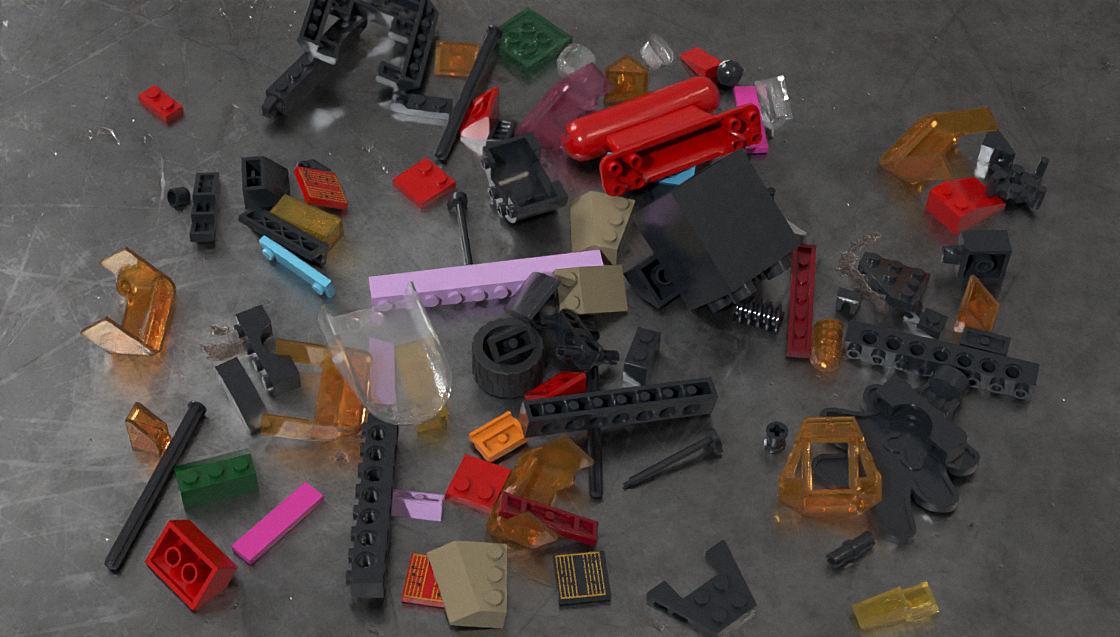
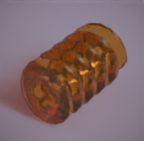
M832 318L821 319L813 327L811 364L821 372H833L840 367L839 362L842 357L841 346L843 343L842 331L844 326L839 320Z

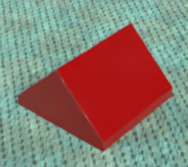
M497 86L471 101L457 133L459 136L482 140L487 139L500 111V94Z
M562 371L527 392L524 396L526 400L585 393L586 375L584 372Z

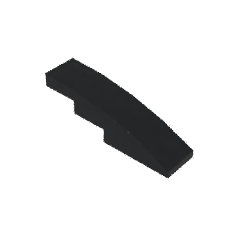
M219 172L196 173L192 193L193 206L191 211L192 224L189 234L190 242L214 241L219 195Z

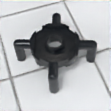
M995 145L988 162V166L995 173L990 178L985 195L989 198L999 195L1006 200L1010 197L1016 199L1015 202L1017 203L1026 202L1032 209L1038 210L1046 195L1047 188L1039 186L1037 192L1036 189L1038 181L1043 178L1050 160L1047 157H1041L1033 174L1027 173L1018 164H1013L1011 167H1002L998 162L1004 148L1001 145Z

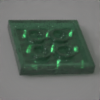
M527 7L499 26L503 35L498 39L494 50L529 74L571 45L573 37Z

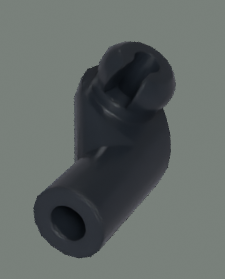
M314 159L302 160L297 164L299 167L331 172V169Z

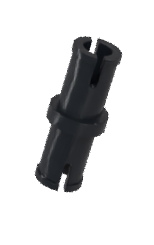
M865 531L853 540L848 539L844 541L841 547L826 555L828 564L835 569L849 559L854 560L858 558L861 552L876 544L874 541L875 537L870 531Z

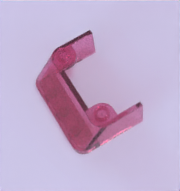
M590 62L557 81L515 128L514 132L518 136L533 132L541 148L548 151L553 149L557 151L563 144L571 141L569 133L565 130L566 125L575 120L581 112L585 110L589 112L598 105L597 100L599 97L612 91L615 87L593 62Z

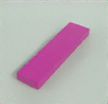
M755 86L734 87L733 93L736 107L752 103L760 111ZM761 111L762 140L756 145L753 144L745 147L746 154L768 153Z
M305 481L232 545V551L249 565L253 564L324 501V496Z

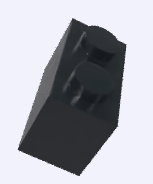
M641 327L637 328L624 361V381L642 386L647 384L660 350V332Z

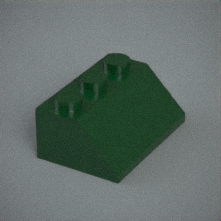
M248 448L174 466L184 509L259 491L255 467Z

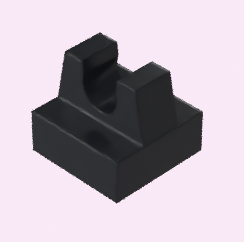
M839 287L836 310L841 312L842 306L848 304L851 306L849 314L854 316L861 305L862 293Z

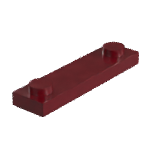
M504 491L502 492L499 500L498 516L594 546L597 542L598 521Z

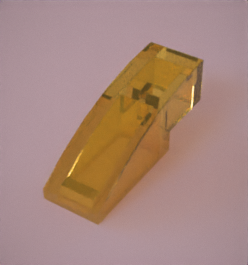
M927 581L902 590L901 586L851 605L861 630L894 626L939 612L936 600Z

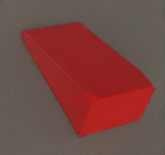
M698 47L680 54V58L698 76H704L709 79L716 77L717 68L722 63Z

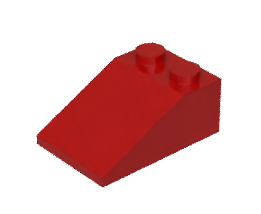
M970 177L946 180L930 189L925 208L952 233L958 235L961 231H965L1005 207V203L997 196L987 197L985 195L987 187L977 178Z

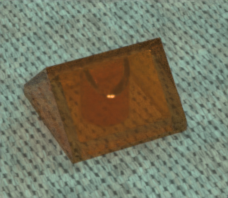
M436 41L435 74L469 76L480 51L481 44Z
M629 54L605 68L604 102L622 103L647 94L649 69Z
M971 275L954 331L962 333L964 326L992 333L1000 304L975 275Z

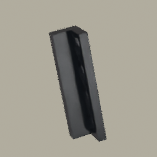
M257 205L239 215L238 221L248 226V228L263 236L265 235L319 267L326 264L329 244Z

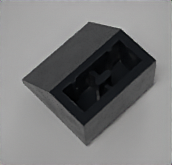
M265 156L241 158L242 191L245 209H251L256 205L261 208L291 205L289 172L287 168Z

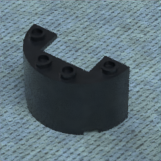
M533 132L482 147L483 156L480 157V163L486 171L490 185L488 193L491 200L496 201L497 210L501 217L504 216L509 222L515 223L566 206L568 195L559 180L551 183L540 163L541 147Z

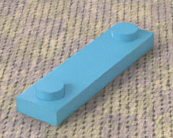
M265 235L259 240L263 248L262 253L269 260L275 259L310 283L318 294H325L330 298L336 294V289L330 279Z

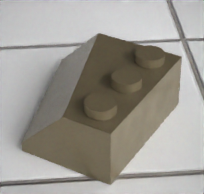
M592 190L570 200L572 253L600 250L603 265H617L633 223L631 215L635 213V200L618 196L612 197Z
M455 540L427 552L426 556L433 569V575L438 584L450 625L503 628L507 614V544Z

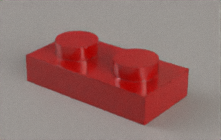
M156 85L138 95L139 102L166 123L184 112L181 104Z

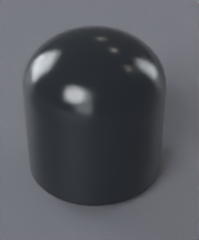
M177 187L168 190L167 200L171 206L183 205L190 201L191 196L187 188Z

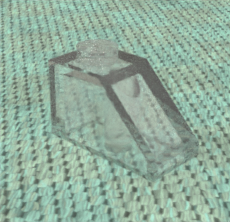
M783 75L754 81L759 103L772 123L793 118Z

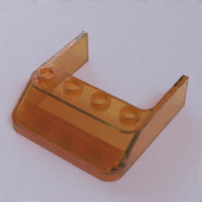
M989 106L926 114L918 118L879 157L878 161L882 169L906 182L917 183L920 181L953 178L955 175L945 157L948 153L947 151L959 142V138L966 134L997 131L999 126Z
M277 338L275 354L290 355L293 362L317 365L321 367L322 375L314 420L262 413L261 434L328 443L359 433L362 430L373 362L372 356L363 350Z

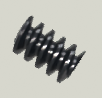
M752 296L748 302L745 298L736 304L732 321L738 316L740 324H743L747 319L748 326H752L756 321L757 329H761L765 324L766 331L770 332L774 327L775 334H779L785 312H782V304L773 309V302L770 301L767 307H765L764 299L755 304V297Z

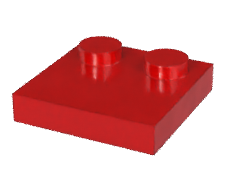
M426 157L393 178V186L419 208L424 209L456 188V181Z
M465 454L445 492V496L447 499L492 514L512 475V470Z

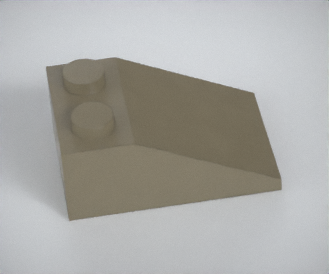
M622 265L555 269L552 272L553 278L561 282L554 291L557 313L564 308L573 311L579 317L628 311Z

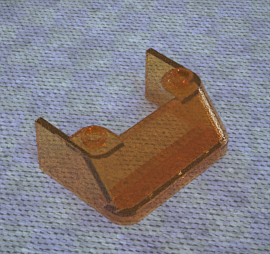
M124 246L100 260L102 266L117 275L116 290L123 298L128 300L122 324L119 325L106 316L81 329L80 334L110 354L154 356L163 349L175 300L176 286L170 277L127 246Z
M564 436L525 452L516 462L502 492L504 491L550 506L558 490L568 488L574 483L577 470L593 465L594 460L572 440ZM500 496L485 523V529L493 536L530 549L556 541L558 535L529 511L509 519L498 516Z

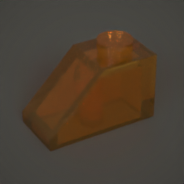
M135 402L125 419L132 450L160 458L164 449L167 448L171 441L167 424L143 404Z

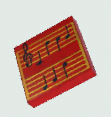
M296 167L294 174L306 203L342 210L346 209L348 202L335 173Z
M412 553L401 596L402 602L444 608L441 593L427 556Z

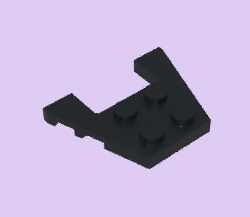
M724 540L711 547L705 554V557L720 573L685 598H681L664 580L647 592L646 595L648 601L653 604L657 602L668 608V612L671 614L677 613L687 619L689 624L712 637L722 636L755 612L757 604Z

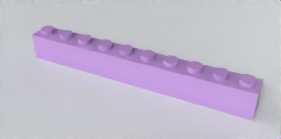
M600 250L372 276L369 277L373 313H386L389 311L512 297L532 272H540L553 277L552 272L555 269L602 266L603 261Z

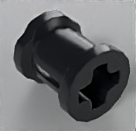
M775 421L767 425V437L764 439L763 445L770 453L778 454L785 449V439L788 435V428L785 424Z

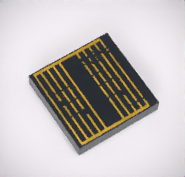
M605 551L553 555L559 605L611 600Z

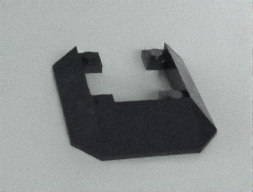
M310 0L297 42L311 62L315 57L330 64H335L341 44L323 38L324 27L329 14L348 21L352 13L389 28L387 37L406 44L400 67L381 60L375 81L394 88L393 92L408 91L420 87L439 12L430 0Z

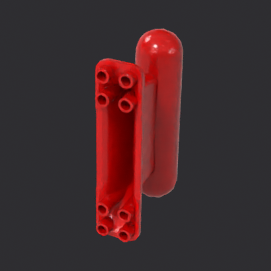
M694 76L571 121L566 125L562 133V145L570 158L579 162H587L604 156L600 162L602 188L608 196H620L625 192L641 188L655 180L732 153L739 148L743 149L760 143L762 140L760 111L756 105L747 103L715 115L714 113L720 104L718 87L707 77Z

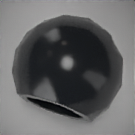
M733 60L723 61L716 71L718 81L727 87L735 86L743 75L742 67Z

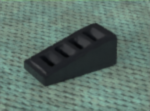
M496 119L486 139V145L513 138L517 122Z

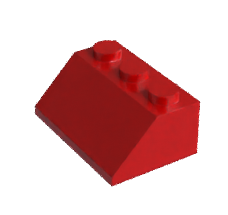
M190 519L169 520L145 560V563L193 611L199 609L224 590L238 568Z

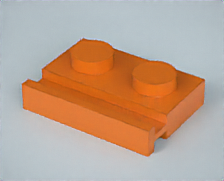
M510 411L469 433V441L475 444V448L488 462L495 461L530 440V438H524L520 422L511 416Z

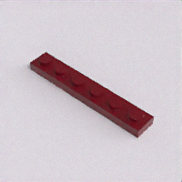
M801 244L800 247L792 251L786 356L809 359L811 356L816 245Z

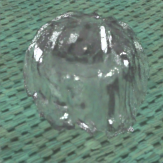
M575 43L573 45L570 44L557 59V71L565 81L576 84L588 78L597 60L594 54L591 53V50H588L586 47Z

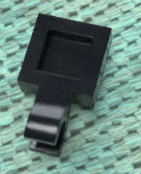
M918 305L915 306L912 313L906 311L903 317L907 321L917 323V330L937 339L948 319L947 316L927 307L923 312Z

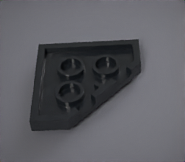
M868 252L864 253L857 268L861 274H867L869 283L877 292H883L886 295L885 301L889 305L911 313L931 274L926 273L920 268H912L903 265L897 260H888L876 253Z

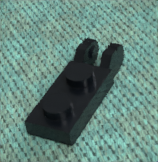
M395 91L392 96L394 100L390 102L389 107L393 112L406 113V115L448 120L453 99L409 94L406 91Z

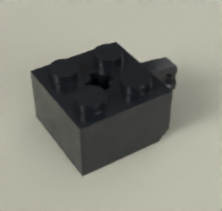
M965 230L960 232L957 245L941 247L940 257L942 263L954 264L956 277L963 282L1003 281L1012 248L1007 230Z

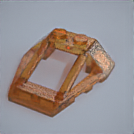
M804 417L794 440L795 444L786 459L785 468L778 478V502L806 517L857 516L881 502V475L875 467L873 457L867 449L855 417ZM848 442L849 489L812 490L811 443ZM858 451L867 477H859ZM801 454L802 478H794Z

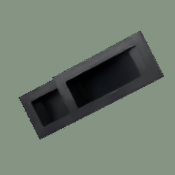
M235 357L215 366L217 380L227 393L230 404L250 435L273 425L264 403L239 359Z

